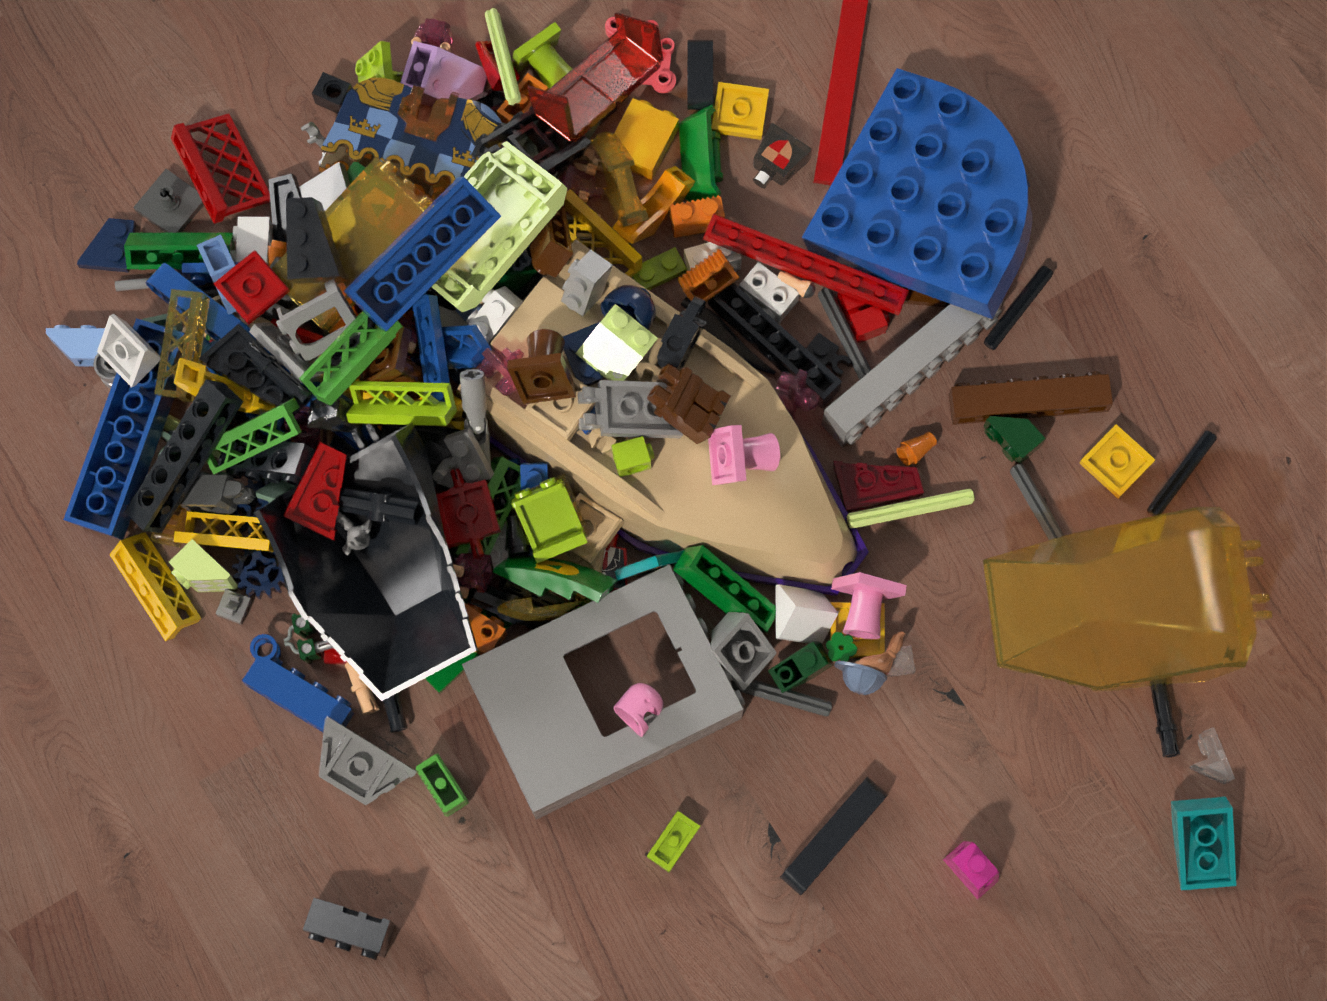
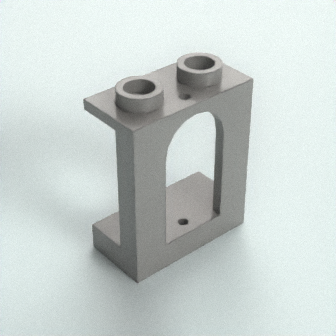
M334 279L324 283L327 292L286 314L283 313L280 307L277 309L279 320L276 323L283 335L288 334L292 340L289 343L296 355L301 354L306 362L321 355L357 317ZM335 307L346 326L316 342L304 344L296 333L297 328L310 319ZM360 332L353 333L349 339L360 334Z

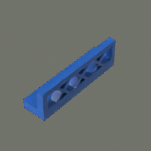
M477 325L442 327L448 369L476 368L493 351ZM411 328L410 340L416 344L417 351L409 359L421 366L416 328Z

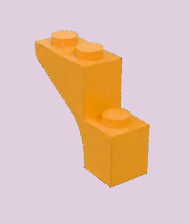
M677 166L666 169L649 193L619 218L613 229L626 242L631 244L654 235L669 212L670 205L681 204L695 181Z

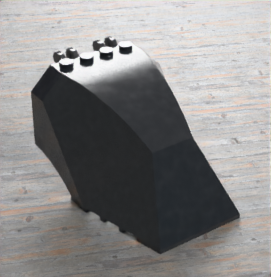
M413 423L383 438L376 424H366V428L374 441L369 446L362 431L358 428L353 429L351 434L360 451L346 458L342 488L349 487L369 492L371 490L387 491L394 493L396 497L421 501L423 513L419 524L411 525L396 521L380 522L372 520V526L369 531L371 537L369 546L361 550L352 549L346 555L342 547L346 544L348 531L337 520L334 529L335 536L334 540L283 516L298 486L275 498L255 512L279 561L288 586V594L301 617L305 621L308 620L321 634L320 637L324 641L327 640L341 655L340 658L344 662L347 661L360 675L359 678L381 701L478 650L445 539L427 449ZM341 511L342 514H345L354 523V526H360L368 521L365 515Z

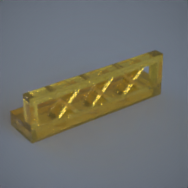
M171 289L154 393L157 396L175 397L184 402H193L194 395L178 386L176 391L163 390L167 377L171 374L176 375L178 363L172 366L168 361L169 353L178 347L181 351V358L200 364L199 358L201 357L210 298L203 292ZM178 297L191 298L190 308L181 314L176 308ZM182 321L186 326V333L176 340L172 334L173 327Z

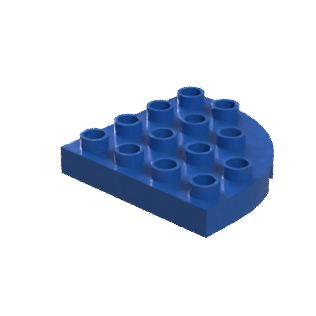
M897 68L809 223L802 239L810 252L993 319L1021 266L1031 234L1033 214L1028 201V187H1030L1020 152L1003 123L978 100L942 82Z

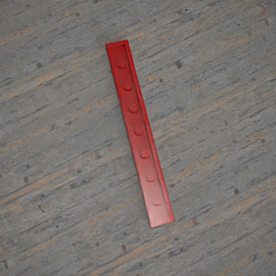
M843 0L813 183L831 185L843 164L868 0Z
M716 214L712 215L703 240L898 316L909 291Z

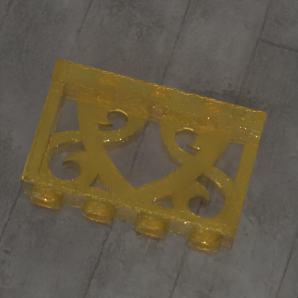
M603 132L596 135V138L590 141L601 160L607 187L602 189L608 204L623 227L649 220L647 210L639 200L630 169V166L635 165L633 158L615 133Z

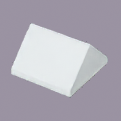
M115 314L109 316L97 352L131 387H134L162 358L126 321Z
M776 585V639L802 643L816 641L822 644L838 615L836 609L822 593L798 587Z

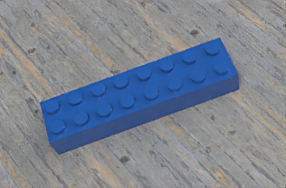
M137 318L133 329L162 359L134 387H131L116 373L63 519L74 525L120 540L124 539L131 520L125 511L148 473L178 386L174 384L178 361L180 358L189 359L195 342L183 332Z

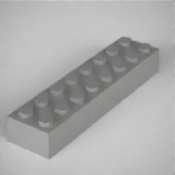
M1002 303L993 319L952 304L948 305L824 410L821 425L841 447H844L847 443L850 445L854 444L863 435L861 431L867 426L873 428L882 419L881 414L887 409L890 412L893 411L902 402L900 398L906 393L912 395L921 386L920 381L926 376L929 379L932 378L941 369L939 365L945 360L948 363L951 362L960 353L958 349L964 344L967 346L971 345L979 337L977 333L983 328L986 330L990 329L998 321L997 316L1002 312L1000 309Z

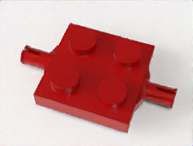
M455 469L456 472L454 470L450 471L454 486L446 492L436 494L445 539L449 548L470 544L473 558L476 559L479 556L483 557L485 555L480 541L485 537L500 533L501 529L486 479L475 483H464L460 470Z

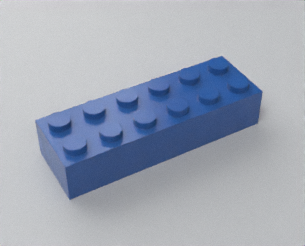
M458 177L344 292L381 330L387 331L501 215L465 177Z

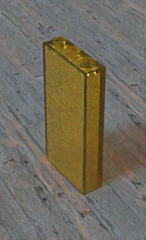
M375 157L325 211L335 246L340 254L342 266L349 281H338L336 283L351 307L356 303L344 290L432 204L425 195L420 198L414 192L417 187L408 178L404 177L402 180L396 174L399 169L388 159L383 162L378 157ZM287 252L271 268L289 288L290 292L287 294L298 306L327 292L324 285L326 282L297 284L288 280ZM333 307L312 318V320L320 328L330 331L342 317L337 309Z

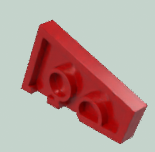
M320 442L283 516L334 540L336 516L338 515L340 488H342L346 454Z

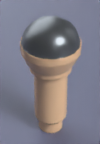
M780 271L777 278L795 288L801 297L810 298L814 295L816 287L811 281L800 280L787 272Z

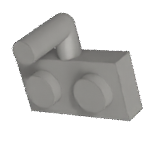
M471 428L449 434L445 437L444 441L452 457L441 461L432 476L435 481H442L448 470L457 466L466 483H475L492 478L494 472Z

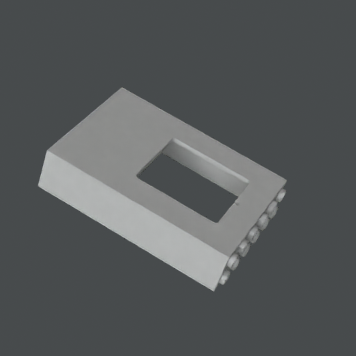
M670 565L609 593L599 603L592 601L462 664L469 683L536 820L742 718L745 701L739 690H733L731 674L721 666L720 662L711 652V643H709L706 634L708 632L706 624L702 618L697 619L694 610L696 608L690 594H684L682 587L684 582L681 576L672 570ZM652 612H656L675 650L678 648L682 649L677 654L696 692L662 709L660 715L652 714L645 717L644 721L647 723L649 730L643 737L637 735L629 726L604 737L601 735L564 660V655Z

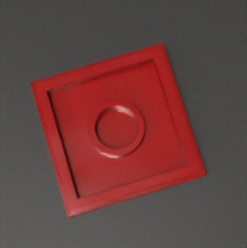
M256 250L213 283L248 325L290 292L289 288Z

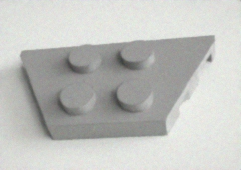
M326 716L319 766V777L367 805L376 800L379 795L389 792L397 784L409 777L415 776L417 773L415 769L329 716Z

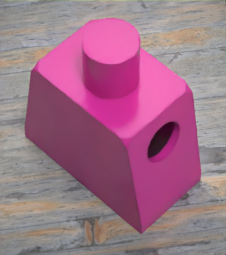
M963 841L943 859L977 900L999 882V871L974 842Z

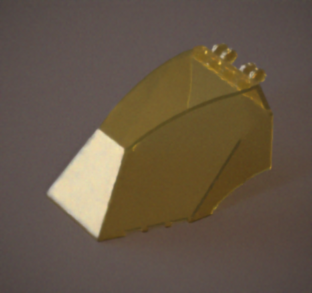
M1194 507L1076 532L983 560L997 667L1025 674L1032 673L1043 676L1045 679H1056L1068 682L1069 685L1088 687L1093 691H1119L1121 689L1156 684L1206 682L1244 668L1257 635L1255 621L1267 620L1273 617L1272 611L1262 610L1253 612L1252 604H1264L1269 602L1270 597L1269 594L1251 595L1246 567L1263 565L1264 561L1263 557L1258 556L1245 558L1243 551L1257 550L1261 547V543L1259 540L1242 541L1240 526L1220 507Z

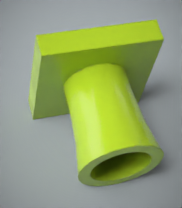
M556 22L517 48L512 58V64L517 72L531 64L542 82L548 86L549 93L550 91L559 92L578 75L553 48L558 44L561 29Z

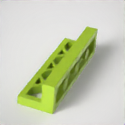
M354 381L349 386L354 402L353 406L346 413L349 423L398 425L413 423V425L447 426L457 412L450 383ZM360 390H365L374 397L373 400H363ZM390 391L394 395H396L398 399L390 400L386 396H384L382 392ZM414 391L423 399L421 401H414L406 393ZM432 392H443L446 402L438 401L430 394Z

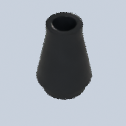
M518 515L507 517L505 550L508 551V556L514 557L529 554L531 545Z

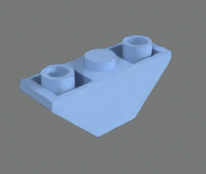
M56 325L54 328H46V334L75 366L94 367V358L98 353L97 350L105 328H97L92 325H82L81 328Z

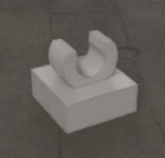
M225 589L215 614L242 625L252 599Z

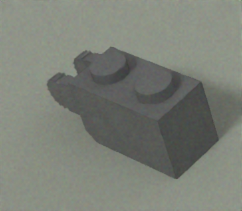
M200 471L181 501L180 506L190 512L231 515L236 511L238 504H250L255 498V491L244 487L243 483L234 480V476L229 473L218 472V475H212Z

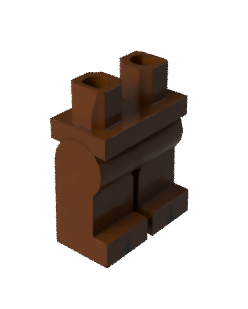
M668 364L661 369L658 375V379L667 384L666 389L660 385L654 386L647 399L656 406L654 414L660 418L663 417L670 425L694 443L699 444L712 436L720 419L719 416L722 415L731 395L724 390L718 392L706 384L701 377L692 373L693 371L688 367L679 370Z

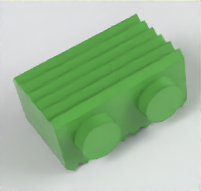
M438 753L416 766V772L444 816L449 817L469 804Z

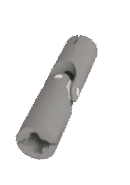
M469 369L460 374L462 408L467 415L464 421V429L471 428L472 432L476 434L475 437L491 466L488 421L485 417L487 404L484 372L477 369Z

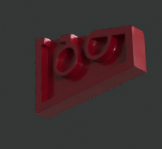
M833 460L834 471L847 513L924 494L917 467L867 465V463L857 462V464Z

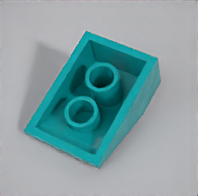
M1226 797L1171 801L1172 830L1181 891L1236 886L1233 807Z

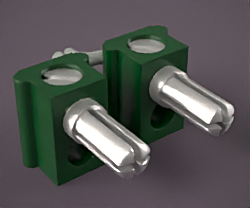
M292 614L293 625L288 629V636L284 639L285 646H290L295 654H299L300 658L310 665L312 661L322 659V651L334 647L327 640L316 642L313 638L305 641L299 639L297 641L298 650H296L294 644L288 642L292 637V630L294 629L297 635L305 639L307 635L316 633V629L308 620L305 621L301 615Z

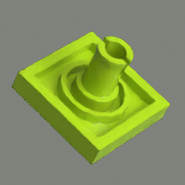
M385 41L377 43L356 62L355 67L358 83L369 78H387L400 83L401 76L404 73L402 71H393L390 42Z

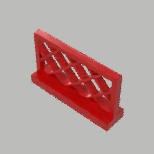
M229 113L187 126L184 123L174 125L171 140L214 224L222 222L225 216L270 203V192ZM226 123L230 131L228 136L214 131L215 126ZM199 131L207 134V138L202 143L193 139L191 133ZM211 136L225 142L222 150L207 145ZM227 144L239 148V157L224 152ZM204 150L218 156L215 164L204 160L202 156ZM221 158L236 163L233 171L218 166ZM238 165L250 170V178L235 173ZM215 172L230 177L226 186L215 182L213 178ZM232 179L246 184L243 193L229 188ZM249 186L259 189L263 196L254 198L246 195ZM226 193L239 198V204L228 207L224 200Z

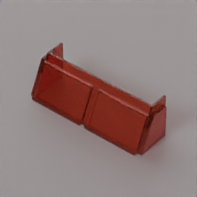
M614 13L617 32L547 91L528 86L531 106L534 108L535 114L567 140L576 142L616 107V102H622L660 68V64L664 59L658 25L620 13Z

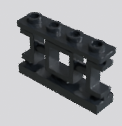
M549 97L543 102L540 100L536 101L525 113L522 111L518 112L509 123H500L491 134H482L474 142L475 148L471 155L475 159L487 152L493 154L501 149L497 144L505 140V142L510 143L553 176L583 157L591 141L585 135L579 138L577 130L566 135L554 121L559 110L556 107L554 109L551 107L553 100ZM540 118L541 120L538 124L544 129V132H542L534 124V122ZM527 136L541 151L533 158L518 143ZM551 139L561 148V150L555 153L554 155L553 153L555 152L556 147L551 143Z

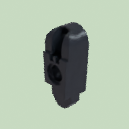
M695 296L686 311L682 310L679 315L675 313L661 340L663 344L657 356L658 364L661 368L668 364L679 370L684 368L706 324V321L700 319L706 304L705 300Z

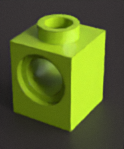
M643 436L611 445L613 459L620 478L651 469V460L655 459L651 444H645Z

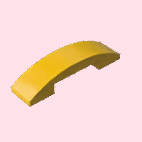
M180 358L178 361L174 384L194 396L198 394L200 387L208 379L225 383L244 401L238 411L260 415L275 408L226 377L205 371V365Z

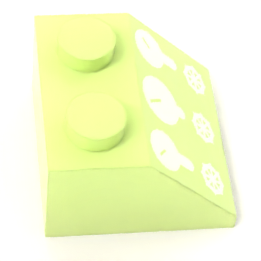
M615 304L575 354L607 380L624 381L658 338Z
M193 539L169 561L174 568L171 573L187 590L192 587L196 592L225 591V589L236 591L239 588L232 576Z

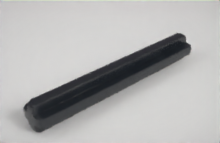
M1042 266L985 338L984 345L990 350H995L1051 279L1053 275L1051 269L1047 266Z
M1208 430L1202 434L1147 508L1149 514L1156 518L1160 517L1217 440L1215 434Z

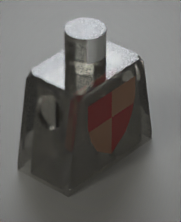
M771 123L753 159V167L759 171L753 178L754 183L763 189L767 187L771 180L779 185H784L810 161L812 148L774 123Z

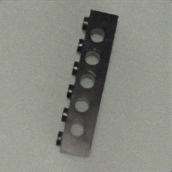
M732 283L708 300V305L821 409L840 391L842 381L737 285Z
M206 379L127 507L125 513L143 531L163 532L244 402L225 383Z

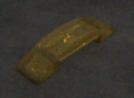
M577 593L573 596L574 602L533 608L531 598L505 601L497 606L499 613L515 619L548 621L555 620L593 600Z

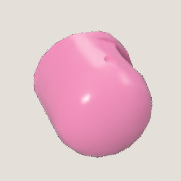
M637 683L626 691L613 709L637 735L643 737L649 730L647 723L644 721L645 713L648 711L654 715H660L663 709V700L661 695L651 686Z

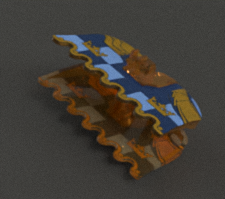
M369 78L357 83L346 94L336 120L321 147L322 152L326 154L320 164L319 171L322 173L338 162L345 165L346 171H348L353 162H358L385 182L392 181L395 184V189L405 196H408L411 190L417 189L420 192V198L435 200L458 177H464L480 158L478 156L474 159L471 155L475 148L474 142L484 133L487 135L491 134L502 122L488 106L474 100L459 98V93L452 92L449 99L440 98L436 100L429 121L425 122L418 119L425 87L413 85L411 88L387 78Z

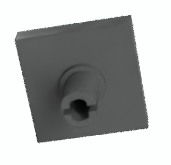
M165 169L133 208L165 233H181L204 204L196 189Z

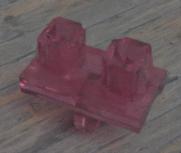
M506 347L501 352L507 358L505 359L497 349L491 351L489 348H486L482 353L485 358L479 365L478 370L483 371L484 376L489 379L499 371L504 377L495 387L502 395H511L517 389L507 370L508 360L523 358L524 353L520 349L512 353Z
M801 369L796 376L783 372L777 382V389H780L778 397L793 420L795 418V411L798 408L809 411L816 408L819 402L818 394L811 388H805L807 372Z

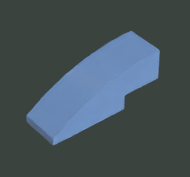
M221 235L197 245L213 282H216L235 266ZM217 289L228 315L236 312L233 306Z

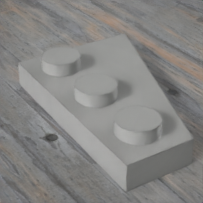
M271 322L254 323L249 331L256 338V342L261 347L266 348L277 359V363L285 366L300 383L303 382L299 378L319 358L315 357L306 362L301 354L296 355L289 343L292 340L287 334L283 335L280 329ZM317 371L310 381H323L324 371Z

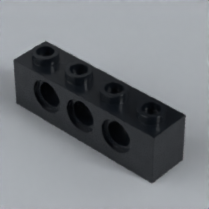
M237 439L233 450L244 454L248 443ZM254 439L264 444L267 443L266 439ZM283 441L224 470H226V473L233 475L235 479H241L242 476H245L250 480L260 481L261 478H264L276 484L284 481L298 486L316 450L305 443ZM222 451L218 460V465H221L225 462L226 453Z

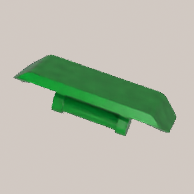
M713 105L694 112L679 124L681 169L695 181L685 197L686 201L689 202L692 200L696 202L697 199L701 201L702 198L706 200L707 197L711 199L712 196L716 198L718 195H721V191L715 183L724 180L723 172H721L720 158L721 134L712 131L711 115L716 111Z

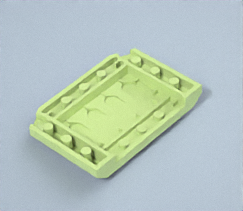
M507 141L502 144L504 148L497 152L483 154L464 176L501 217L431 286L461 312L478 306L484 296L501 279L563 206L567 187Z

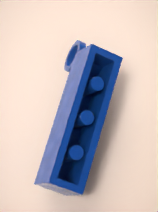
M261 634L252 640L250 652L255 661L242 680L247 687L321 732L324 731L326 716H329L345 727L348 725L355 714L350 708L351 703L339 695L335 699L326 694L328 692L326 687L316 681L313 685L304 680L306 676L295 668H291L290 671L281 666L283 662L279 659L281 656L280 646L272 636ZM262 645H273L271 654L265 657L258 656V650Z

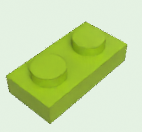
M676 247L643 262L642 269L632 279L647 290H651L687 273V268Z
M677 811L648 853L647 858L670 873L700 829V825Z

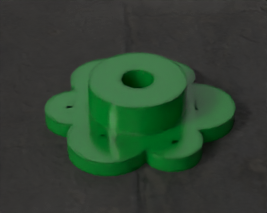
M835 632L832 635L831 640L826 643V648L829 650L828 657L831 661L836 662L840 660L848 662L849 657L857 653V647L852 643V636H844L841 632Z

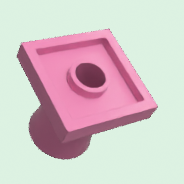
M731 425L714 429L712 436L708 439L712 485L747 481L746 469L775 471L779 465L780 447L776 436L772 433L743 439L742 426Z
M861 572L834 578L831 589L852 595L851 606L843 633L857 638L879 639L881 637L880 615L882 601L905 596L907 585Z

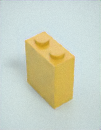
M633 98L606 148V160L622 164L624 168L652 180L679 130V119L670 111H661L654 108L646 100L639 101Z

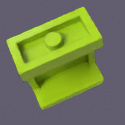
M555 477L541 482V487L533 491L530 488L523 489L514 494L516 498L512 499L511 502L533 549V556L537 563L588 543L587 535L563 479L556 481Z

